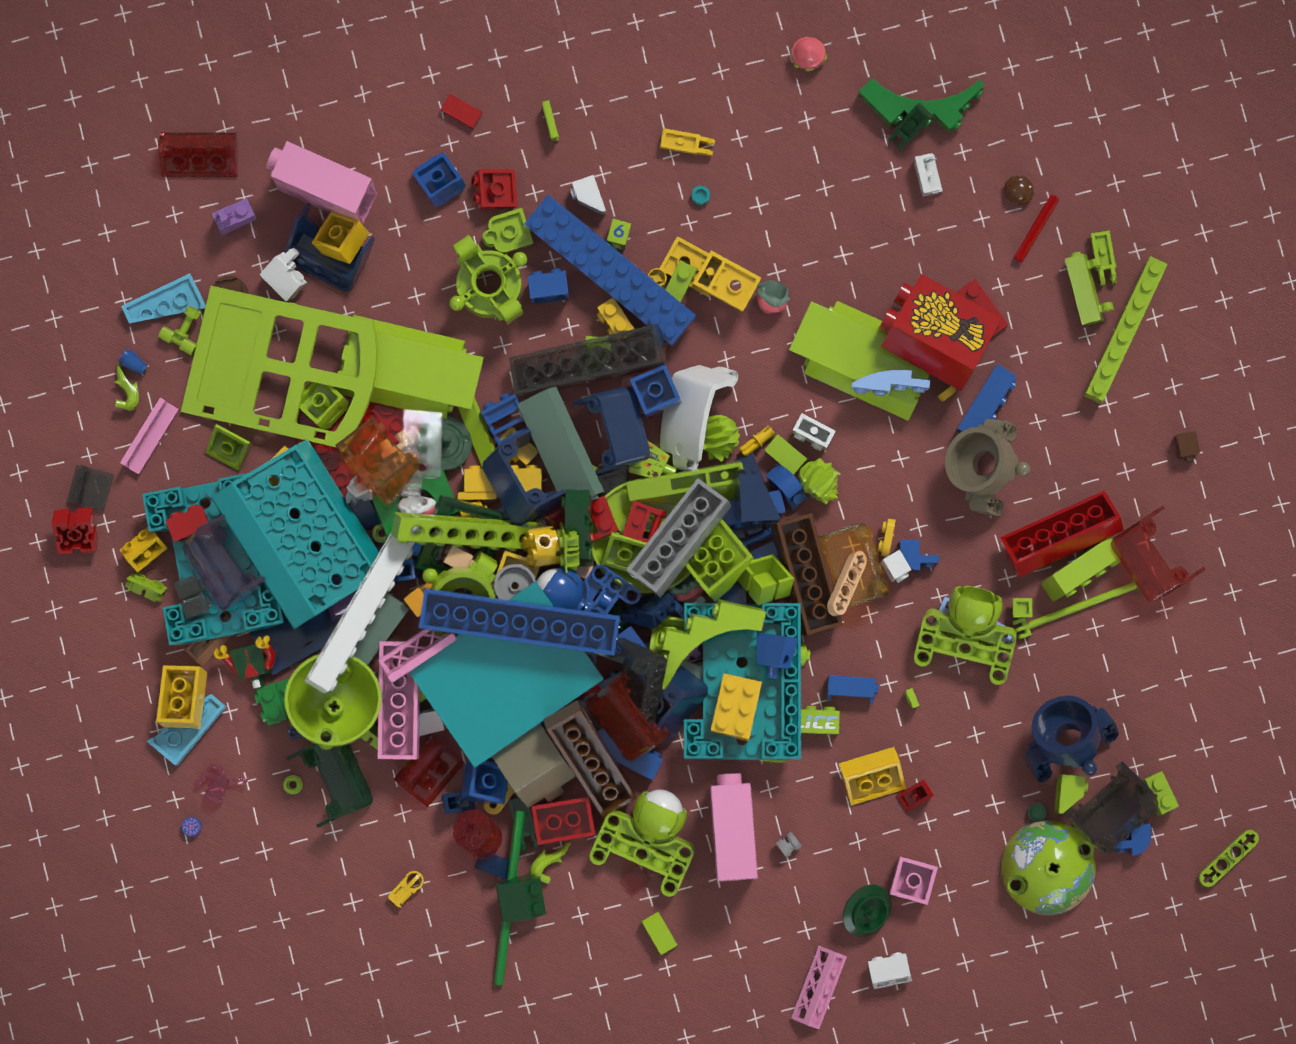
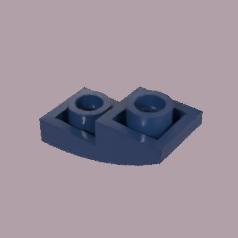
M360 499L357 500L356 505L350 501L356 517L365 530L380 524L371 500L364 502Z

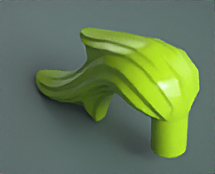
M119 362L116 369L118 380L114 381V383L124 390L127 400L125 402L116 399L115 407L131 411L139 403L137 382L131 384L127 380Z
M568 840L560 849L550 854H546L544 849L532 863L530 874L540 877L541 882L548 884L550 877L542 874L544 868L551 863L562 862L560 858L568 850L570 841Z

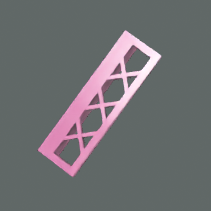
M160 397L120 463L140 475L178 414L179 409Z
M424 629L378 661L387 672L389 680L393 683L456 641V634L447 632L441 636L435 635V630H432V634L428 633L431 631L430 629ZM422 636L431 637L430 644L427 646L418 645L419 638ZM406 647L415 648L414 655L411 657L402 656L403 649ZM391 657L399 659L398 665L391 670L385 663Z
M818 946L791 1019L820 1029L847 956ZM823 952L828 953L826 962L822 963V954ZM819 971L820 978L815 982L814 975ZM812 989L814 994L812 998L808 1000L807 993L809 990ZM806 1008V1015L802 1019L799 1017L801 1009Z

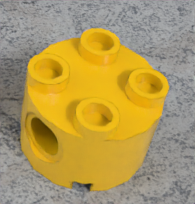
M553 526L529 529L527 536L523 537V547L527 548L528 553L526 556L527 565L540 567L558 564L560 556H556V552H559L560 548L556 531L553 530Z

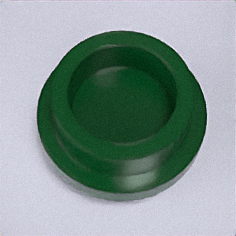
M1033 803L1029 806L1027 815L1031 821L1040 822L1046 818L1047 810L1044 805Z

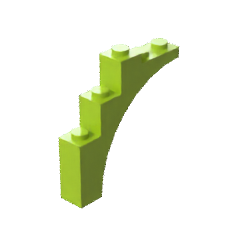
M718 599L717 604L713 605V618L691 613L690 618L686 619V632L664 627L663 632H660L658 637L660 647L666 650L661 657L662 670L658 671L656 678L658 686L661 689H665L681 662L703 641L731 630L749 629L762 631L766 612L760 608Z

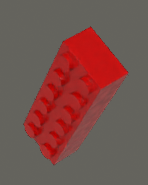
M1102 491L1000 537L1003 552L1020 578L1124 531L1121 516L1106 492Z

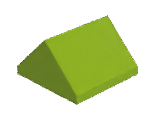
M216 424L205 453L239 471L253 445L242 437Z
M611 533L602 564L626 571L647 543Z

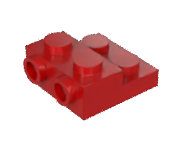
M479 169L474 172V175L471 177V184L475 186L476 194H473V204L477 205V210L518 207L515 169Z

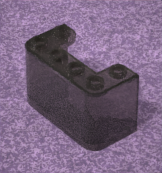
M1123 761L1115 767L1118 770L1116 777L1112 775L1110 777L1112 781L1084 806L1080 803L1078 805L1079 809H1074L1071 806L1065 811L1070 823L1102 855L1110 854L1119 842L1125 841L1134 829L1142 826L1146 818L1158 811L1159 802L1154 792Z

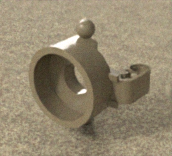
M986 419L984 425H978V427L962 431L952 440L946 452L945 469L948 478L957 488L966 491L965 500L969 501L970 509L979 514L1000 516L1003 511V502L1001 499L994 497V494L1003 489L1009 481H1013L1016 474L1020 477H1025L1031 471L1027 462L1018 463V456L1014 453L1011 444L1008 442L1015 440L1017 428L1006 420ZM992 453L995 458L994 469L990 474L981 476L978 472V462L983 455Z

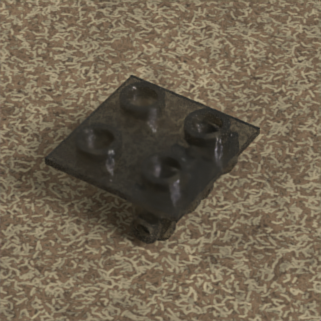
M77 465L67 502L104 511L114 474Z

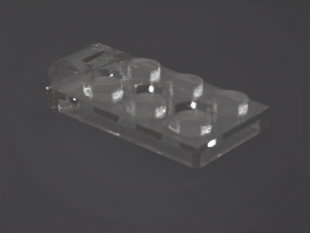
M403 411L400 496L420 497L422 478H441L442 413ZM417 428H426L427 434L420 435L417 432ZM424 445L427 452H418L417 446ZM423 463L426 466V471H419L416 465Z

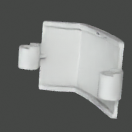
M697 365L677 371L672 376V381L679 394L681 403L669 407L663 412L660 449L673 455V466L678 470L688 471L698 468V461H701L706 426L714 393L717 389L727 386L733 387L737 383L738 373L735 370L725 367L711 369Z

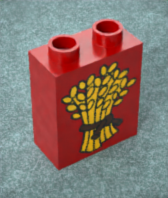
M921 274L914 287L904 282L894 300V303L901 306L902 309L898 313L889 308L880 324L879 329L888 333L881 347L962 391L1002 318Z

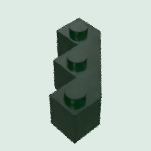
M566 489V496L562 498V508H565V522H563L565 534H569L570 531L577 532V535H579V550H577L579 551V566H592V520L590 517L592 497L590 490Z

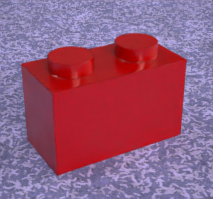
M202 505L190 506L187 508L188 511L182 514L176 512L169 515L170 518L166 520V523L175 543L213 529Z

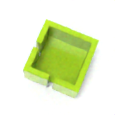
M771 554L752 560L737 581L746 591H749V595L756 604L760 605L772 601L773 598L776 600L790 596L794 578L777 557Z

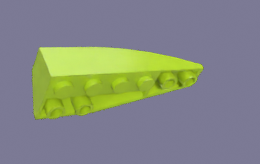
M737 461L626 482L629 501L678 504L697 478L729 502L734 501V473H739V469H743L742 462Z

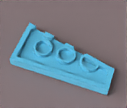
M191 273L121 307L128 322L135 323L184 313L187 305L198 310L204 309L206 304Z
M210 694L204 698L201 729L165 727L160 731L161 733L154 738L152 737L147 742L175 766H178L227 706Z

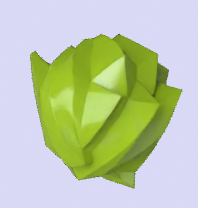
M723 415L708 417L703 450L708 452L709 460L717 459L722 462L724 457L728 458L729 454L738 446L740 434L736 423Z
M819 458L816 461L808 462L800 469L799 481L805 493H809L812 498L824 504L838 499L836 494H839L837 491L839 472L832 467V463H825Z

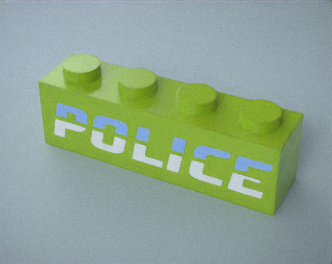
M804 706V709H801V733L838 735L840 711H835V707H824V710H816V706Z

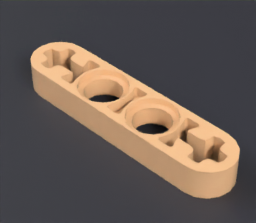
M856 551L848 556L827 604L830 615L838 616L846 612L867 564V557L864 552ZM849 571L853 574V580H850L848 577ZM842 586L846 589L845 596L841 592Z

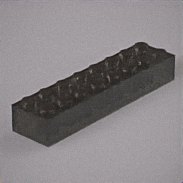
M657 325L509 357L515 395L521 398L536 395L555 386L557 390L654 369L664 364L667 366L661 328Z

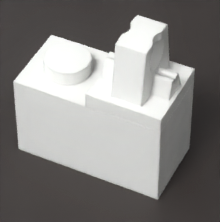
M295 248L290 249L286 254L282 252L280 255L275 256L260 273V276L285 301L294 299L307 284L304 276L299 271L294 270L296 266L293 261L299 255Z

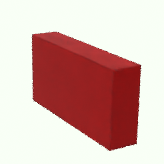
M452 94L448 95L440 109L441 112L471 129L475 128L483 114L482 111Z

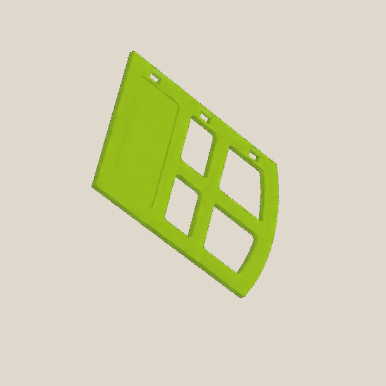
M210 286L181 412L301 440L308 439L310 442L344 449L362 422L374 389L378 356L374 322L305 307L296 303H287ZM278 316L304 322L294 363L270 359L267 356L275 321ZM321 325L358 333L360 344V371L358 377L355 378L311 368L312 354L318 329ZM264 372L288 376L291 379L281 419L254 413ZM306 382H315L354 392L350 407L336 431L332 432L297 423ZM205 406L213 407L214 414L203 412ZM260 420H270L269 427L259 425ZM316 432L326 433L325 440L315 438Z

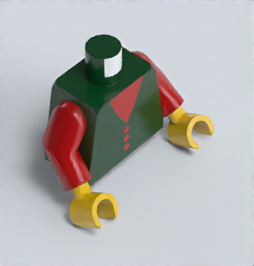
M259 636L255 642L256 644L230 650L229 653H226L227 647L225 645L221 646L220 651L215 648L214 656L217 659H222L241 680L251 678L253 689L264 686L262 675L272 672L276 659V653L270 644L269 636H265L263 640Z

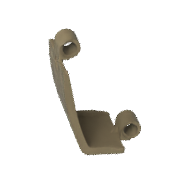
M541 723L492 756L512 789L528 808L543 798L551 803L564 794L561 786L576 776Z

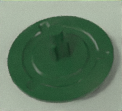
M447 416V419L433 417L426 421L418 432V452L421 458L433 468H443V470L457 468L466 461L471 452L472 440L468 429L462 422L453 417Z
M872 884L861 887L850 896L843 910V924L850 934L856 937H866L881 929L886 923L892 907L891 897L887 890L879 885Z

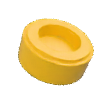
M949 386L937 397L943 402L953 395L956 389Z

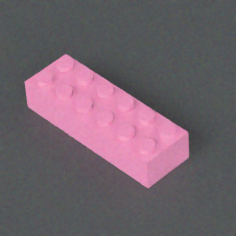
M380 641L379 659L406 641ZM404 648L402 656L411 657L414 655L415 648ZM391 657L385 663L391 670L398 665L399 659ZM379 662V685L382 698L378 714V759H418L420 688L409 672L392 683L387 677V672Z

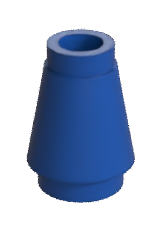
M126 349L118 360L122 363V366L140 375L148 367L133 350L130 351L129 349Z

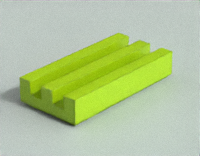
M549 100L544 101L542 107L551 141H559Z

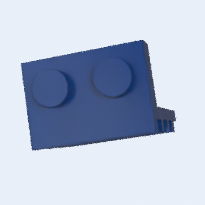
M509 392L500 396L499 402L494 404L491 401L483 405V410L480 411L498 446L503 441L528 429V427H525L502 440L499 439L497 433L524 420L523 416L494 430L493 422L519 409L517 405L519 401L516 395H510Z

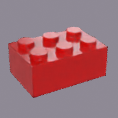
M589 797L531 806L538 845L596 835Z

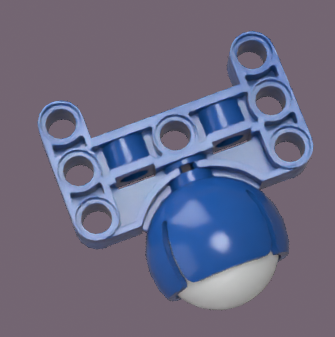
M603 565L595 566L585 581H582L578 573L571 570L570 567L567 568V573H565L564 566L547 570L537 580V583L554 607L581 610L585 607L584 611H597L598 613L608 614L619 598L629 604H636L641 598L640 591ZM598 568H602L606 572L603 579L595 577V571ZM618 579L621 581L622 586L619 590L611 588L612 580ZM600 589H603L598 598L595 600V602H593L592 600L594 599ZM634 590L637 592L638 597L635 601L627 599L626 594L628 591ZM586 652L593 656V664L595 665L597 662L596 655L593 652Z

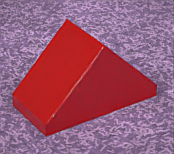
M924 779L897 795L906 811L913 809L934 796Z

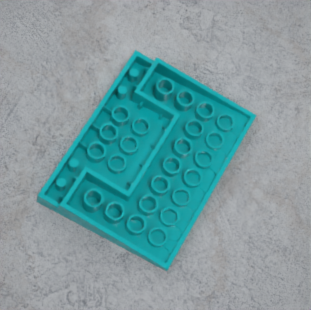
M534 581L508 599L553 606L537 581ZM457 634L456 641L409 671L474 767H477L541 723L544 718L557 712L603 680L602 675L585 651Z

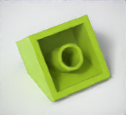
M1057 775L1054 814H1063L1084 796V793H1087L1088 781H1085L1086 777Z

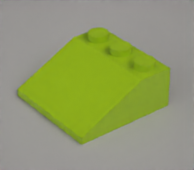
M721 519L685 566L706 593L716 601L731 589L754 557L724 520Z

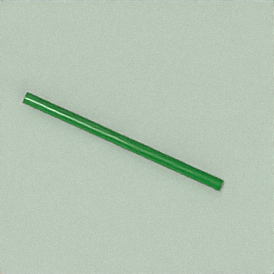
M515 810L507 880L517 878L525 811ZM501 921L494 977L495 985H503L511 921Z

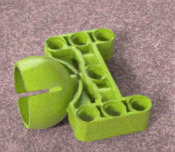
M957 586L949 598L948 607L950 614L936 609H928L925 612L914 654V661L919 666H927L931 661L934 651L991 665L990 680L993 684L1001 685L1007 679L1017 637L1016 631L1013 628L995 624L1002 613V598L986 589L973 586H964L963 588ZM933 616L937 619V621L931 623L927 620V618ZM929 634L933 639L927 641L923 638V635ZM1010 635L1013 639L1005 641L1003 636ZM966 643L970 646V649L964 650L960 645ZM925 652L928 657L921 658L918 654ZM1006 653L1008 657L1001 659L998 654ZM1001 671L1004 675L997 677L994 675V672Z

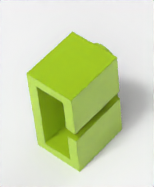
M1162 771L1140 780L1146 796L1154 794L1157 796L1149 800L1156 816L1179 807Z

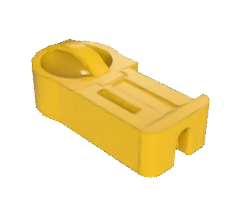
M418 871L409 872L388 895V898L397 907H402L400 904H403L412 893L414 894L423 886V875ZM417 873V875L409 882V884H407L408 877L411 874ZM419 877H421V884L418 887L411 888V886L419 879Z

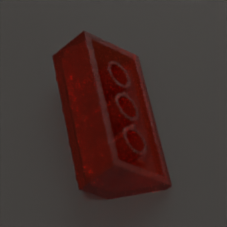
M160 132L158 151L161 177H237V133Z

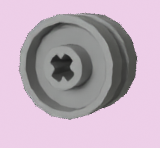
M511 564L505 566L498 572L494 580L493 589L495 597L505 600L510 599L536 581L534 574L522 565ZM517 584L518 588L514 590L511 585Z

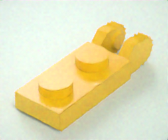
M663 128L660 148L695 155L712 156L713 151L699 148V142L714 145L715 140L698 134Z

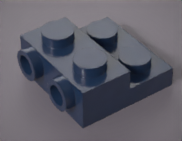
M665 594L661 598L657 595L652 598L642 596L636 604H633L622 614V621L656 628L676 610L674 596Z

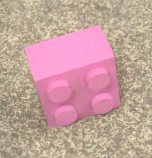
M899 856L889 894L928 905L938 867Z

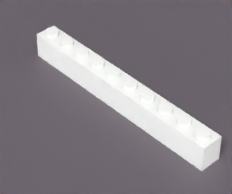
M417 526L412 528L411 533L416 531ZM391 533L389 534L304 682L322 693H326L329 690L332 691L338 682L335 679L338 674H342L346 669L347 664L345 662L348 657L351 658L357 649L355 645L358 640L361 641L365 636L366 631L364 629L367 624L370 625L375 619L376 615L374 612L383 605L386 591L390 592L395 582H393V579L402 572L404 560H408L414 550L411 548L415 543L414 541H409L407 544L399 543Z

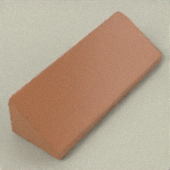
M228 611L221 614L223 622H228L231 619V614ZM231 636L191 643L185 651L198 664L203 666L214 655L215 648L219 649Z

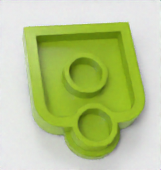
M519 208L492 217L488 223L489 229L482 235L483 243L487 247H495L498 252L503 254L534 245L529 228L524 225L526 218L523 209Z

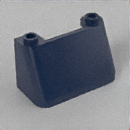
M680 665L664 690V698L672 706L663 717L660 715L646 717L643 714L627 738L635 744L642 746L672 741L684 726V719H689L708 693L707 685Z

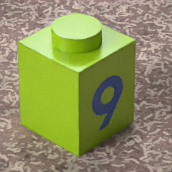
M616 219L612 220L607 242L616 250L626 248L631 223Z

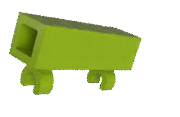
M1081 252L1072 253L1065 261L1081 323L1084 326L1102 322L1104 321L1102 313L1112 311L1114 307L1112 302L1099 304L1091 269L1103 266L1101 258L1098 257L1088 261L1087 255L1081 254Z

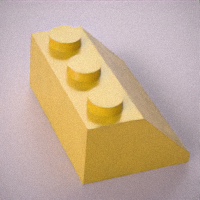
M894 747L839 763L841 776L851 806L906 789L900 760Z

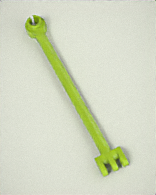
M1142 574L1132 583L1029 622L1026 621V618L1015 620L1012 622L1013 625H1018L1019 623L1022 625L1015 629L1016 633L1022 630L1025 633L1020 634L1018 639L1031 636L1030 629L1138 588L1146 590L1152 585V581H1148L1147 585H1143L1141 580L1143 578L1148 580L1151 577L1147 574Z

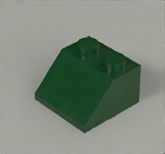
M526 874L495 884L502 922L530 920L546 915L540 877Z

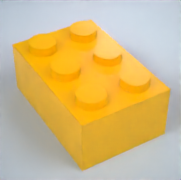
M163 665L156 720L158 724L168 728L201 729L207 672L198 666Z
M724 674L711 733L749 741L762 682Z

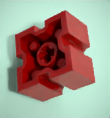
M92 507L77 508V511L70 513L69 509L54 510L52 529L54 536H56L55 543L58 554H71L74 549H80L81 553L96 552L98 534L96 526H94L95 518Z

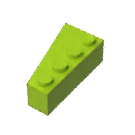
M1111 536L1040 584L1053 602L1064 595L1068 598L1077 592L1075 589L1077 586L1080 585L1083 588L1092 582L1090 580L1092 576L1099 577L1106 572L1104 568L1109 565L1112 568L1120 563L1121 560L1119 558L1125 554L1113 536Z

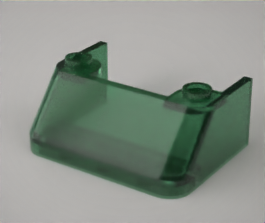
M328 738V739H325V740H322V741H323V742H329V741L331 740V738ZM314 743L286 757L287 760H291L301 756L303 763L307 767L313 768L317 766L332 798V802L328 803L325 808L328 819L316 824L317 828L337 821L372 804V793L350 744L324 750Z

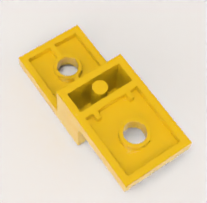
M678 236L660 266V269L672 277L680 259L683 257L688 258L690 265L697 268L689 287L707 297L712 295L741 312L746 308L761 281V277L712 250L710 253H707ZM738 281L741 284V288L738 291H733L730 288L731 282Z

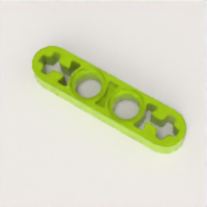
M1253 830L1242 832L1199 873V883L1205 887H1211L1217 883L1257 845L1259 841L1258 834ZM1246 834H1253V843L1247 842L1244 845L1245 847H1247V849L1245 850L1244 847L1238 843V841L1240 840V842L1243 843L1247 839L1245 836ZM1233 846L1240 848L1241 853L1238 857H1233L1230 853ZM1220 859L1225 860L1227 864L1226 868L1222 871L1216 867V863ZM1211 867L1214 869L1215 872L1219 873L1218 876L1216 874H1213L1210 877V879L1212 880L1211 882L1203 881L1205 879V877L1203 876L1204 874L1209 875L1211 872H1213L1212 870H1210Z

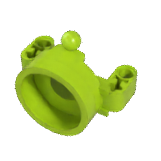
M469 234L455 243L453 249L459 257L456 261L461 266L456 279L459 296H454L450 299V307L455 311H459L465 306L468 311L476 316L488 319L498 318L499 321L504 320L507 325L521 316L523 310L521 309L522 306L519 303V299L522 293V280L518 267H522L527 263L526 254L517 252L511 259L508 255L497 251H482ZM493 271L500 276L501 286L495 293L485 294L478 290L476 280L482 272Z
M480 550L473 558L474 561L469 568L456 567L443 571L439 575L434 569H426L423 572V580L426 583H432L430 589L453 592L458 588H467L474 595L496 598L491 583L496 577L493 573L497 568V561ZM435 630L434 634L442 636L447 632Z

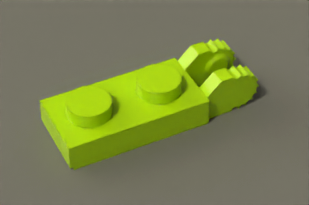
M1110 231L1091 233L1090 239L1094 258H1101L1103 265L1096 268L1100 286L1105 285L1104 270H1110V281L1112 284H1116V263Z

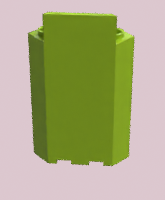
M811 301L789 349L806 357L804 366L807 367L804 374L909 421L921 393L913 392V389L905 388V391L894 390V387L891 386L889 394L885 393V396H876L874 392L866 391V394L855 393V390L851 389V384L870 374L890 370H911V378L928 380L930 374L881 347L888 334L879 329L882 323L881 320L839 301L836 302L834 307L830 306L829 309Z
M353 316L373 321L375 326L378 355L377 372L370 402L447 419L448 413H452L454 406L466 409L472 408L484 357L468 354L467 349H464V340L361 316ZM348 331V339L344 346L341 358L342 364L338 374L355 378L359 376L360 344L358 333ZM335 387L341 395L354 397L353 391Z

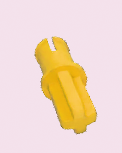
M767 425L756 435L753 434L752 439L740 447V452L744 456H748L758 447H763L767 440L775 436L774 431Z

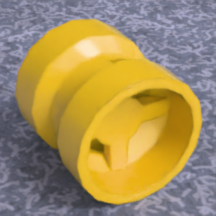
M660 268L652 269L648 276L664 287L667 279L666 273Z

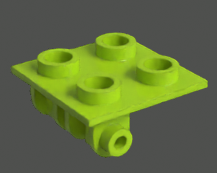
M560 522V529H557L560 551L557 552V556H560V566H564L565 573H567V568L570 567L571 570H577L580 565L579 551H577L579 550V535H577L576 531H570L569 534H565L562 522Z

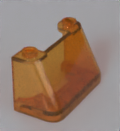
M371 417L335 446L347 469L354 476H358V480L365 487L371 488L372 493L388 507L396 500L417 471L420 461L414 453L406 452L404 454L386 437L384 425L380 421L376 422Z

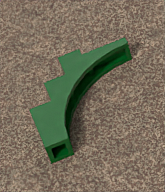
M872 78L859 90L858 96L889 127L893 123L897 125L904 118L902 115L906 117L918 103H921L949 133L952 129L956 131L963 124L961 122L963 115L960 111L964 113L970 107L969 102L973 98L977 100L984 93L983 88L985 84L978 80L971 87L957 95L939 100L925 101L897 95L881 86ZM930 119L925 124L924 128H927L933 120Z

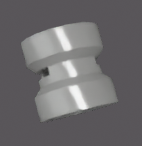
M791 831L786 834L783 840L779 839L775 842L786 858L791 855L792 851L802 847Z

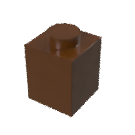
M1196 431L1174 436L1178 459L1184 458V461H1190L1200 454Z

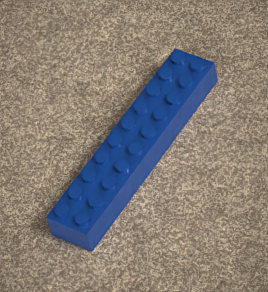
M550 195L544 198L524 223L531 231L671 345H675L697 318L695 313Z
M425 588L419 628L615 655L620 616Z

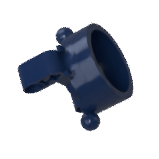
M1075 696L1056 697L1044 703L1035 713L1031 726L1035 741L1028 744L1030 749L1025 753L1024 758L1028 768L1038 782H1045L1052 776L1051 763L1063 766L1071 765L1074 768L1082 766L1083 773L1091 776L1097 771L1096 763L1091 760L1096 756V750L1099 747L1101 738L1105 743H1111L1117 739L1119 732L1116 723L1105 708L1097 709L1095 705L1092 707L1087 701ZM1067 730L1079 731L1081 737L1075 744L1064 746L1057 742L1062 732Z

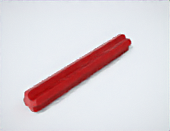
M1051 194L1014 255L1015 260L1023 262L1059 201V198Z

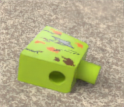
M649 441V458L646 461L631 466L629 469V474L642 478L672 474L677 470V468L667 464L670 456Z

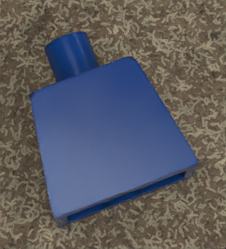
M757 633V664L767 666L766 677L777 679L779 668H790L798 638Z

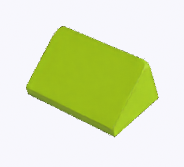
M659 912L642 921L661 955L677 946Z

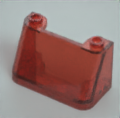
M623 672L587 699V708L622 752L623 757L633 762L654 749L671 734L665 727L663 729L655 728L657 726L656 723L650 726L627 695L631 692L629 688L626 689V683L629 681V678Z

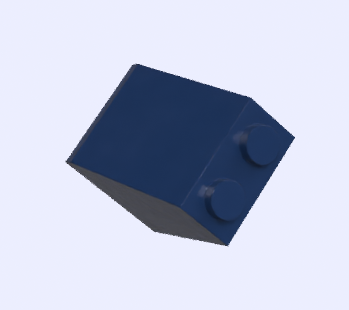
M739 469V473H734L736 519L739 521L780 520V515L760 474L755 473L751 469Z

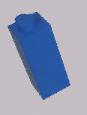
M828 676L827 701H831V696L869 698V704H873L874 694H878V683H875V678Z

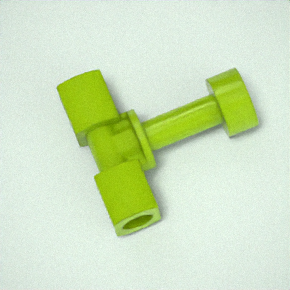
M187 305L184 311L187 316L180 330L175 329L173 331L164 326L158 337L168 343L173 342L179 345L180 350L193 355L197 344L188 339L187 331L193 319L199 318L201 311Z

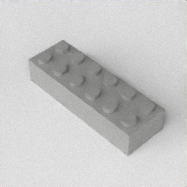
M697 478L626 571L661 598L729 510L731 504L726 498Z

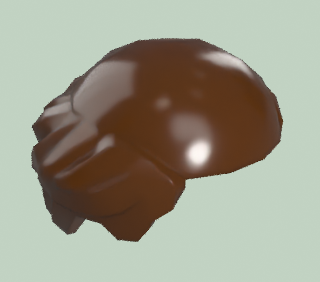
M1014 176L1005 183L1004 191L1012 203L1025 205L1032 200L1034 188L1031 181L1026 177Z

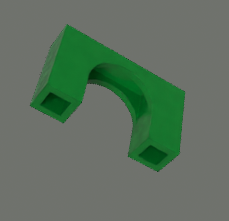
M432 468L426 471L427 475L420 477L417 474L408 478L409 482L402 484L399 481L397 485H390L391 489L386 491L381 489L373 494L371 502L386 540L392 531L394 514L398 512L399 499L406 491L410 489L422 491L434 499L436 505L440 494L454 498L443 468L440 470ZM455 510L452 515L459 513V511Z

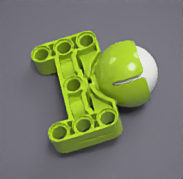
M653 790L651 792H642L635 801L633 817L620 810L610 812L606 816L590 852L591 862L595 865H602L607 860L610 852L664 875L661 892L668 897L674 896L681 885L695 852L693 843L675 836L685 825L687 818L686 809L682 807L680 800L669 791ZM610 817H618L619 823L613 824L610 821ZM602 834H610L612 840L605 841L602 838ZM686 847L691 853L683 855L680 849ZM644 849L647 852V856H639L637 850ZM601 851L604 857L597 858L594 852ZM680 865L683 871L675 872L673 866ZM672 882L675 885V889L669 890L665 884Z

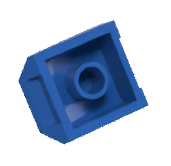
M444 152L433 156L412 171L417 182L434 206H443L444 203L458 194H462L466 187L462 177Z

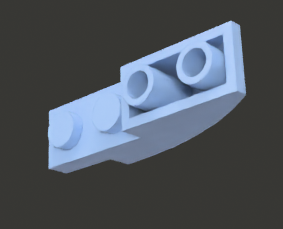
M890 370L860 378L851 384V389L855 390V393L866 394V391L874 392L876 396H885V393L889 394L891 386L894 387V390L905 391V388L913 389V392L924 393L930 387V380L911 378V370Z

